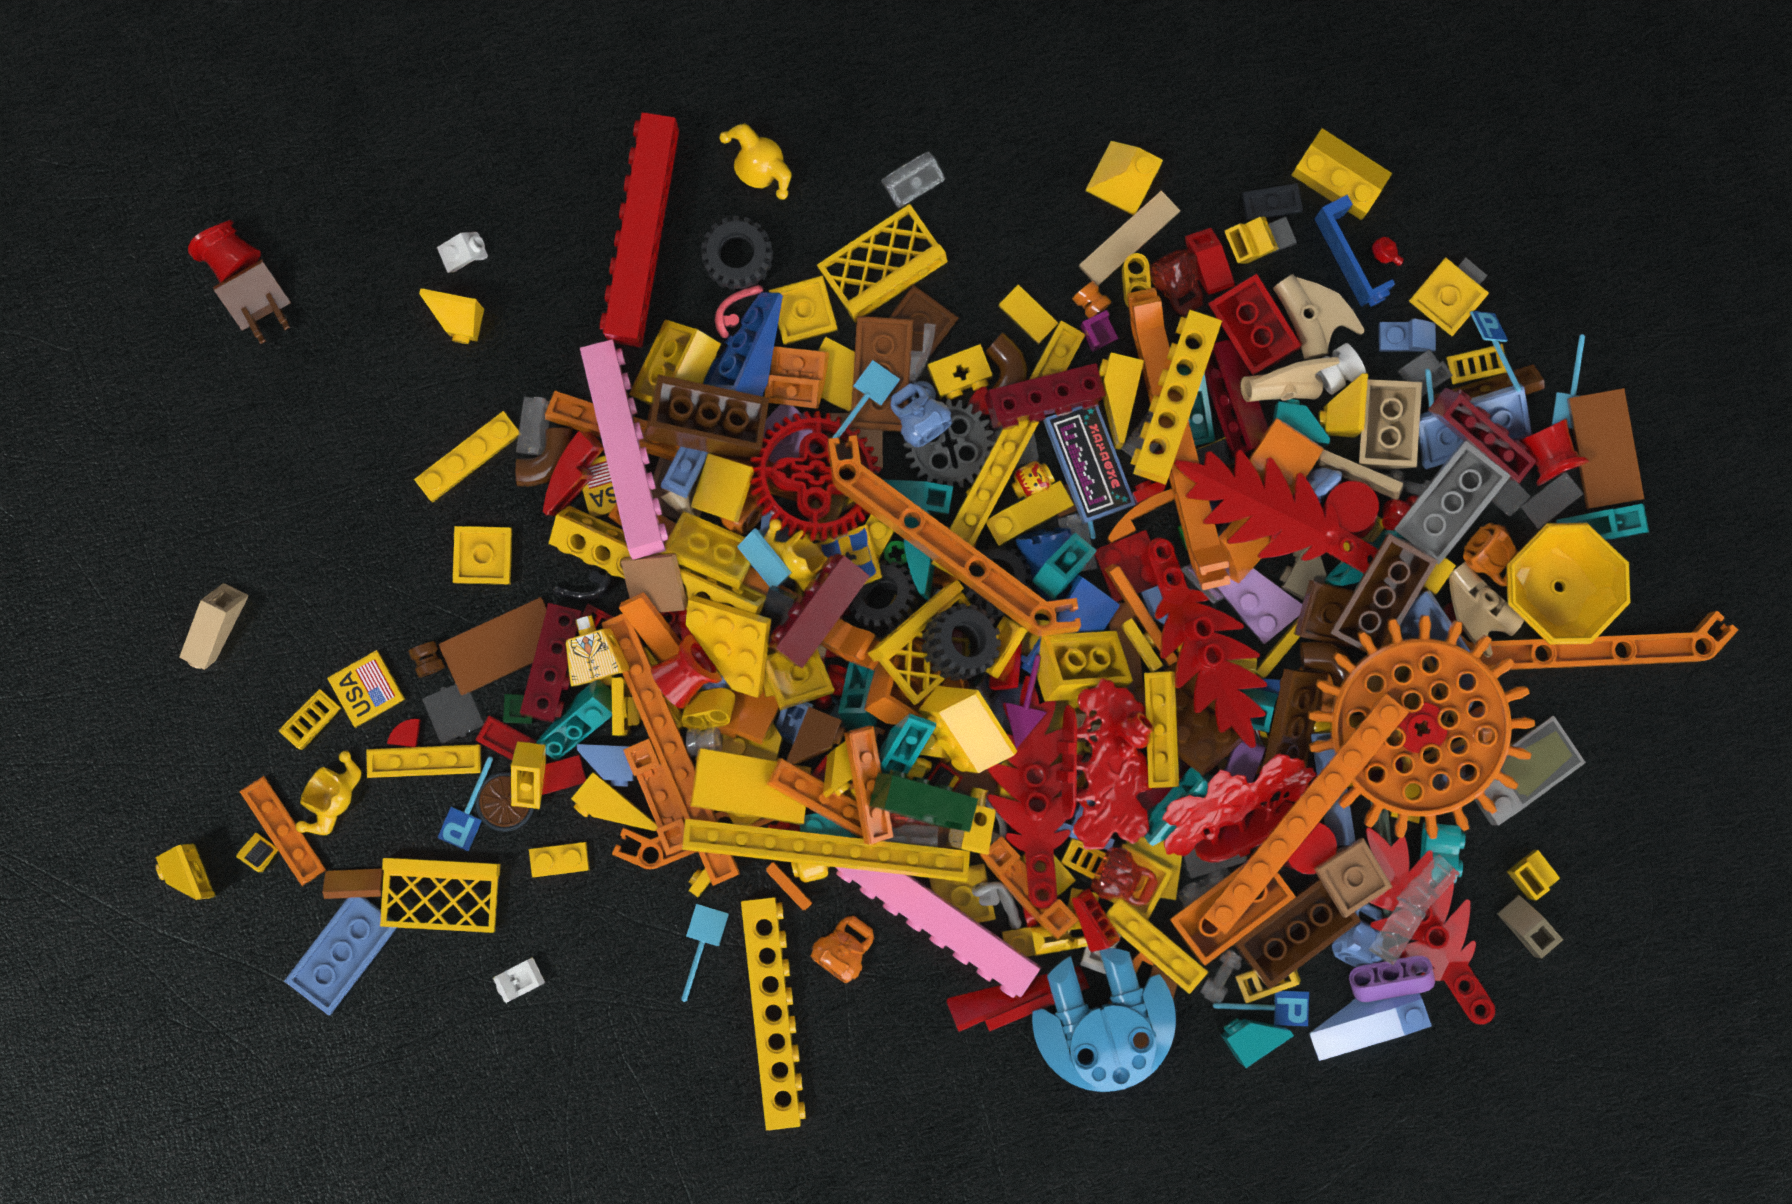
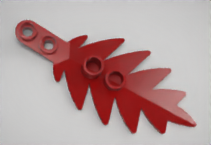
M1241 450L1236 452L1234 476L1227 466L1211 451L1206 452L1204 465L1189 461H1174V466L1185 477L1195 483L1185 495L1187 499L1201 501L1222 500L1203 520V524L1229 523L1251 516L1227 540L1228 544L1254 541L1279 532L1258 553V558L1286 555L1309 547L1301 557L1302 561L1317 558L1327 552L1364 574L1370 565L1367 557L1370 555L1374 558L1378 551L1376 547L1339 527L1338 515L1331 503L1326 505L1324 515L1314 490L1302 473L1296 474L1293 499L1285 477L1271 457L1266 459L1264 486L1256 469ZM1345 541L1349 543V551H1346L1343 547Z
M1164 538L1153 539L1147 545L1146 554L1162 596L1155 612V618L1161 619L1167 615L1162 631L1160 657L1162 659L1167 658L1182 644L1175 671V687L1181 688L1198 672L1194 688V712L1200 713L1215 700V714L1219 732L1223 733L1232 726L1239 737L1250 748L1256 747L1255 734L1250 718L1264 717L1266 713L1257 703L1238 689L1263 688L1267 686V683L1249 670L1226 660L1258 658L1260 654L1245 644L1214 632L1243 629L1244 625L1219 610L1196 603L1211 600V596L1198 590L1188 589L1171 542ZM1157 548H1159L1162 552L1161 557L1157 555ZM1166 575L1171 577V584L1167 582Z
M1026 676L1024 679L1019 706H1024L1030 680L1029 676ZM1034 687L1029 708L1047 713L1017 747L1016 754L1007 759L1016 768L996 764L987 769L995 781L1017 801L991 794L987 796V800L1000 817L1020 834L1007 833L1006 839L1017 849L1025 852L1030 902L1039 909H1046L1051 907L1057 899L1053 850L1068 838L1071 831L1066 829L1055 833L1067 820L1063 813L1062 796L1053 799L1062 790V782L1056 781V770H1062V762L1050 766L1060 755L1056 751L1057 741H1062V728L1044 735L1051 722L1056 701H1046L1039 704ZM1004 702V703H1003V709H1004V712H1005V714H1006V717H1007V719H1008V721H1009V723H1010L1009 716H1008V712H1007V708H1006V704H1005V702ZM1007 734V736L1013 743L1014 747L1016 748L1013 735ZM1077 755V762H1081L1083 756ZM1077 789V794L1083 791L1084 789ZM1042 862L1046 868L1044 871H1037L1035 864ZM1038 891H1046L1048 897L1044 900L1039 899L1037 896Z
M1367 828L1366 835L1370 850L1392 885V888L1369 903L1386 910L1401 913L1371 922L1370 927L1395 937L1418 940L1391 948L1387 953L1397 959L1413 956L1427 957L1431 961L1435 981H1445L1467 1017L1476 1024L1490 1022L1495 1015V1006L1468 966L1474 954L1476 942L1471 941L1462 949L1469 924L1470 900H1465L1445 922L1452 900L1454 872H1449L1428 895L1433 872V852L1431 850L1427 851L1409 871V853L1406 838H1399L1390 846L1377 832ZM1463 980L1469 983L1467 991H1462L1459 988V984ZM1480 1004L1485 1008V1012L1481 1016L1475 1012L1476 1006Z

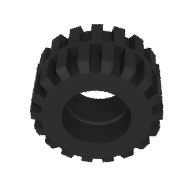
M733 216L732 220H727V217L721 219L722 223L719 225L713 224L710 233L707 231L704 236L705 242H702L701 256L710 278L716 281L720 287H728L730 291L757 286L758 281L764 280L767 277L766 273L770 271L772 266L773 252L766 231H763L761 225L757 222L754 224L747 217L744 220L740 219L739 216ZM744 240L752 245L754 256L746 266L731 268L722 262L721 251L730 241Z
M994 545L988 546L986 551L983 548L978 549L979 552L1032 590L1030 565L1026 564V558L1023 555L1018 557V551L1013 548L1011 551H1007V546L1002 545L1000 549H995ZM978 565L969 568L970 573L975 577H980L984 574L983 569ZM961 581V585L964 587L961 592L970 604L977 606V611L985 610L987 612L986 617L988 619L992 617L995 623H999L998 620L1002 619L1003 616L1011 619Z
M881 560L879 565L883 578L863 585L848 607L860 626L873 634L875 633L877 638H884L885 634L888 636L924 604L909 571L904 566L900 567L897 562L893 561L889 564L887 560ZM888 590L898 591L896 599L892 604L882 609L873 608L875 599L881 593Z
M959 604L935 615L932 621L927 623L925 628L928 631L922 634V639L926 643L921 646L922 651H927L928 656L924 658L927 663L932 662L933 666L931 669L934 672L941 671V677L945 679L951 677L952 681L966 680L986 671L987 668L995 663L993 659L997 658L1000 653L996 648L1001 646V640L997 639L996 635L1000 634L999 628L994 629L992 624L995 621L992 617L989 619L986 617L987 612L985 610L977 611V606L972 604L969 606ZM954 628L964 632L969 639L970 654L968 657L961 655L953 646L952 631Z

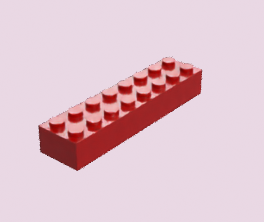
M643 112L641 113V119L636 120L633 136L636 137V148L631 147L629 164H631L632 171L631 175H626L624 192H627L626 203H621L619 219H622V229L616 231L614 246L617 247V258L612 257L610 274H612L613 281L612 285H607L605 292V302H608L607 313H602L600 329L603 330L607 340L613 339V342L616 344L641 348L679 136V128L674 117Z

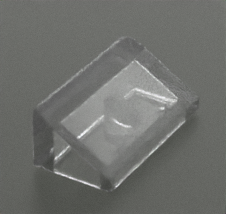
M925 152L883 178L881 182L896 206L900 208L944 181L945 177L933 155Z

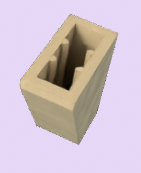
M223 583L201 599L179 658L187 661L192 667L204 670L214 663L248 595Z

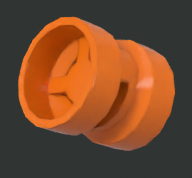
M1094 281L1087 284L1072 298L1078 306H1082L1085 309V315L1088 318L1100 314L1111 304L1110 299L1099 292V287Z

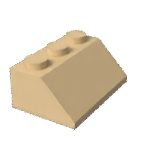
M1367 380L1364 431L1361 432L1359 465L1374 469L1417 467L1422 382Z

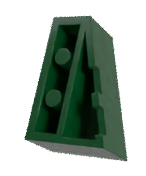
M890 770L889 774H877L869 804L870 807L938 827L970 832L978 798L953 792V788L946 785L936 784V787L929 785L930 781L923 778L913 777V780L906 779V773L896 770Z

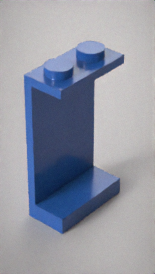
M1345 195L1322 207L1314 219L1360 306L1362 307L1369 303L1370 307L1384 301L1385 297L1390 295L1389 290L1395 283L1392 279L1374 289L1371 288L1336 222L1353 205L1348 195Z
M1077 575L1069 584L1072 589L1065 599L1077 598L1078 610H1075V612H1070L1069 610L1056 612V621L1071 622L1075 618H1080L1081 627L1079 631L1071 633L1103 632L1120 604L1086 579ZM1040 636L1027 657L1021 654L1022 663L1020 668L1029 674L1032 672L1035 656L1039 655L1042 636Z

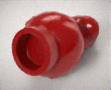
M1412 495L1405 502L1400 499H1390L1384 503L1382 508V524L1385 529L1395 531L1394 528L1419 496Z
M838 665L828 666L827 673L834 692L814 699L813 705L816 709L823 711L830 708L832 704L831 695L842 697L847 674L846 668Z
M1137 713L1134 717H1125L1120 720L1116 727V735L1122 736L1125 739L1117 746V754L1122 759L1128 760L1134 756L1139 757L1137 748L1143 749L1149 744V734L1154 730V727L1143 714Z

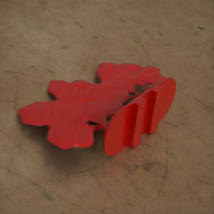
M1101 678L1096 688L1084 689L1078 695L1077 703L1080 710L1086 714L1083 724L1078 729L1074 708L1071 705L1066 706L1063 715L1062 741H1057L1056 753H1062V770H1056V781L1062 782V808L1064 816L1067 820L1073 817L1076 801L1084 808L1082 816L1074 824L1073 833L1079 840L1083 841L1085 850L1104 849L1114 832H1117L1122 839L1134 844L1149 831L1147 810L1136 798L1139 792L1152 790L1148 784L1147 758L1140 750H1138L1139 757L1134 756L1128 760L1120 758L1117 754V746L1125 739L1122 736H1117L1115 732L1118 723L1125 717H1134L1137 713H1141L1146 717V708L1141 702L1135 700L1134 695L1127 688H1116L1112 680ZM1096 710L1097 714L1089 717L1090 711ZM1098 718L1101 719L1102 725L1096 731L1087 732V729H1091V722ZM1095 735L1098 741H1092L1090 736ZM1078 738H1085L1092 746V757L1088 762H1077ZM1077 770H1082L1089 785L1088 789L1077 794ZM1087 800H1093L1096 804L1089 806Z
M1277 754L1266 763L1260 771L1257 780L1252 783H1247V778L1244 775L1236 774L1231 776L1230 772L1220 769L1208 783V793L1204 798L1188 795L1174 800L1168 805L1162 819L1169 825H1176V829L1164 841L1166 854L1175 853L1177 856H1186L1194 849L1196 855L1206 862H1221L1236 855H1239L1241 858L1250 854V849L1262 844L1294 805L1291 802H1296L1309 787V782L1316 776V772H1314L1313 768H1306L1304 760L1298 758L1291 759L1288 755ZM1280 791L1279 800L1271 802L1273 795ZM1289 791V796L1284 798V794Z

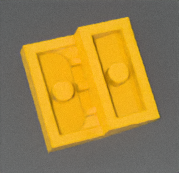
M708 453L690 507L738 523L750 487V481L754 475L753 467Z

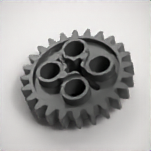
M947 399L946 406L949 407L951 412V425L955 421H962L967 426V430L963 434H955L951 429V425L948 427L950 441L957 443L954 445L953 451L958 468H953L949 449L942 447L945 444L944 432L940 434V438L937 441L929 442L921 447H914L908 442L904 443V448L912 449V452L906 454L905 457L906 459L915 460L910 465V469H920L917 474L918 479L926 475L928 476L927 482L932 483L935 480L937 484L947 483L948 486H953V483L957 482L959 488L963 489V480H967L972 485L974 483L972 475L978 476L979 468L984 465V459L990 453L987 448H991L995 444V442L989 441L987 438L992 436L994 432L993 430L985 431L984 428L989 424V421L984 420L980 422L979 418L982 412L979 411L973 415L971 413L972 404L966 409H962V400H959L956 407H954L951 400ZM966 447L971 448L975 453V457L971 461H963L959 457V451ZM937 455H942L947 459L948 464L943 469H937L933 466L932 459Z

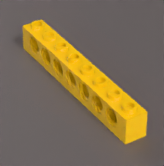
M567 506L556 515L549 544L557 547L563 553L575 555L587 564L596 565L607 570L613 576H620L625 579L621 560L631 557L628 551L622 529L572 506ZM678 564L682 582L685 585L684 591L687 603L688 599L694 595L727 606L732 604L737 609L753 614H761L766 595L742 584L739 589H736Z
M776 897L741 901L766 1130L800 1127L801 1119H806L804 1102H799L798 1091L803 1090L801 1073L795 1072L794 1062H799L798 1044L792 1045L791 1033H796L795 1016H789L788 1005H793L792 988H786L785 976H790L789 960L783 959L782 948H787L785 931H780L779 920L784 919L782 902L777 903ZM767 919L772 923L773 929L770 934L762 935L758 932L757 923L759 920ZM768 947L774 950L776 954L774 962L764 963L761 960L760 951L763 948ZM767 976L775 977L779 982L778 989L773 992L767 991L763 987L764 978ZM770 1005L779 1006L782 1010L781 1018L778 1020L769 1019L766 1015L767 1007ZM779 1033L785 1038V1045L782 1048L776 1049L770 1045L769 1037L772 1034ZM777 1062H783L788 1067V1074L784 1077H778L773 1073L772 1066ZM787 1091L791 1095V1102L784 1106L778 1104L775 1099L776 1093Z

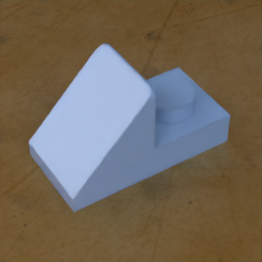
M1411 319L1409 322H1380L1379 352L1436 351L1435 323L1419 319Z

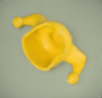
M745 123L733 127L728 132H722L719 138L722 143H729L732 138H735L741 144L742 149L734 161V169L738 177L754 188L767 187L776 179L779 183L776 195L779 199H785L788 196L787 188L792 175L789 168L783 162V154L780 147L768 138L758 137L749 125Z
M779 519L771 520L769 523L770 528L763 538L792 572L788 577L796 580L801 589L805 591L807 585L813 579H816V576L822 571V565L828 558L806 535L803 540L800 539L803 535V530L797 532L787 542L776 541V532L781 529V521Z
M343 751L339 754V760L345 763L347 769L345 773L339 775L332 770L321 767L307 783L301 795L300 803L311 812L317 814V823L307 824L305 821H299L296 823V830L303 833L307 831L319 835H328L334 828L337 816L348 808L351 802V792L361 778V770L352 761L348 751Z

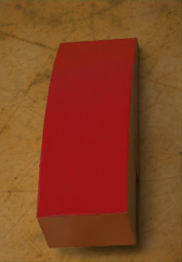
M578 431L560 457L551 476L545 496L543 512L546 515L556 516L565 509L594 477V474L588 467L600 455L604 447L591 432Z

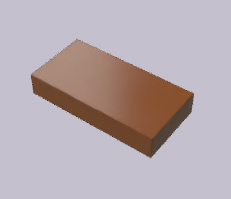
M383 870L326 871L322 892L324 899L380 897L384 876Z

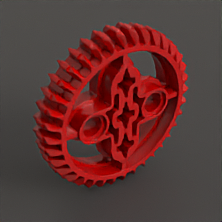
M808 411L804 412L803 419L797 413L793 414L792 421L788 417H784L782 425L778 422L774 423V431L770 429L765 431L764 435L766 438H763L762 449L758 457L755 456L750 459V464L754 466V478L751 479L750 486L757 487L752 490L751 495L753 497L760 496L755 504L757 507L765 506L761 512L762 516H767L769 513L772 515L769 523L774 519L781 521V529L779 531H782L785 526L789 528L788 536H792L795 531L803 530L801 540L804 539L806 534H809V540L814 542L817 534H819L820 540L823 542L827 539V533L834 540L838 537V531L841 535L845 536L848 533V528L855 530L858 526L857 522L863 523L865 521L864 514L870 515L868 511L856 503L841 518L827 523H818V520L825 517L830 511L831 495H845L834 486L832 481L828 453L829 438L821 433L822 431L835 435L841 427V416L837 417L835 422L831 421L830 413H827L825 418L822 419L819 411L815 412L813 418H811ZM850 423L839 439L846 443L849 436L857 435L861 464L875 475L879 474L881 471L880 467L873 466L877 463L878 456H869L874 450L873 446L865 447L864 445L868 441L867 437L859 439L860 429H855L852 432L849 430L852 425ZM812 430V433L804 436L801 440L798 458H780L775 461L772 467H767L770 454L781 440L795 432ZM812 444L821 447L822 453H813L809 446ZM783 470H787L788 475H790L791 477L786 478V474L783 473ZM843 470L839 473V475H844L845 480H851L855 477L854 473L850 470ZM815 472L819 480H814V476L811 473ZM766 478H769L779 490L797 492L798 510L809 522L793 517L776 503L769 491ZM811 498L816 499L821 507L817 509L812 508L807 500Z

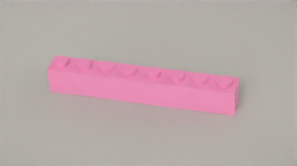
M613 339L581 347L580 351L628 551L632 560L666 551L664 541L668 540L665 524H659L657 515L662 514L658 498L653 499L651 490L656 489L652 472L647 473L645 465L650 464L646 447L641 448L639 440L644 437L640 423L634 422L633 415L638 413L634 398H628L627 390L632 388L628 373H622L621 365H625L622 349H616Z
M835 867L838 869L836 874L848 883L852 880L861 885L859 890L871 899L877 896L885 902L883 907L896 916L898 913L908 918L906 923L918 932L924 929L931 934L929 939L941 948H944L946 945L954 950L953 956L965 965L971 962L978 967L976 972L988 981H991L993 978L1001 983L1000 989L1012 998L1015 995L1021 998L1042 968L911 875Z

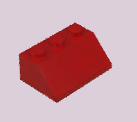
M1257 274L1208 304L1217 319L1222 320L1221 326L1252 376L1278 363L1301 348L1300 342Z

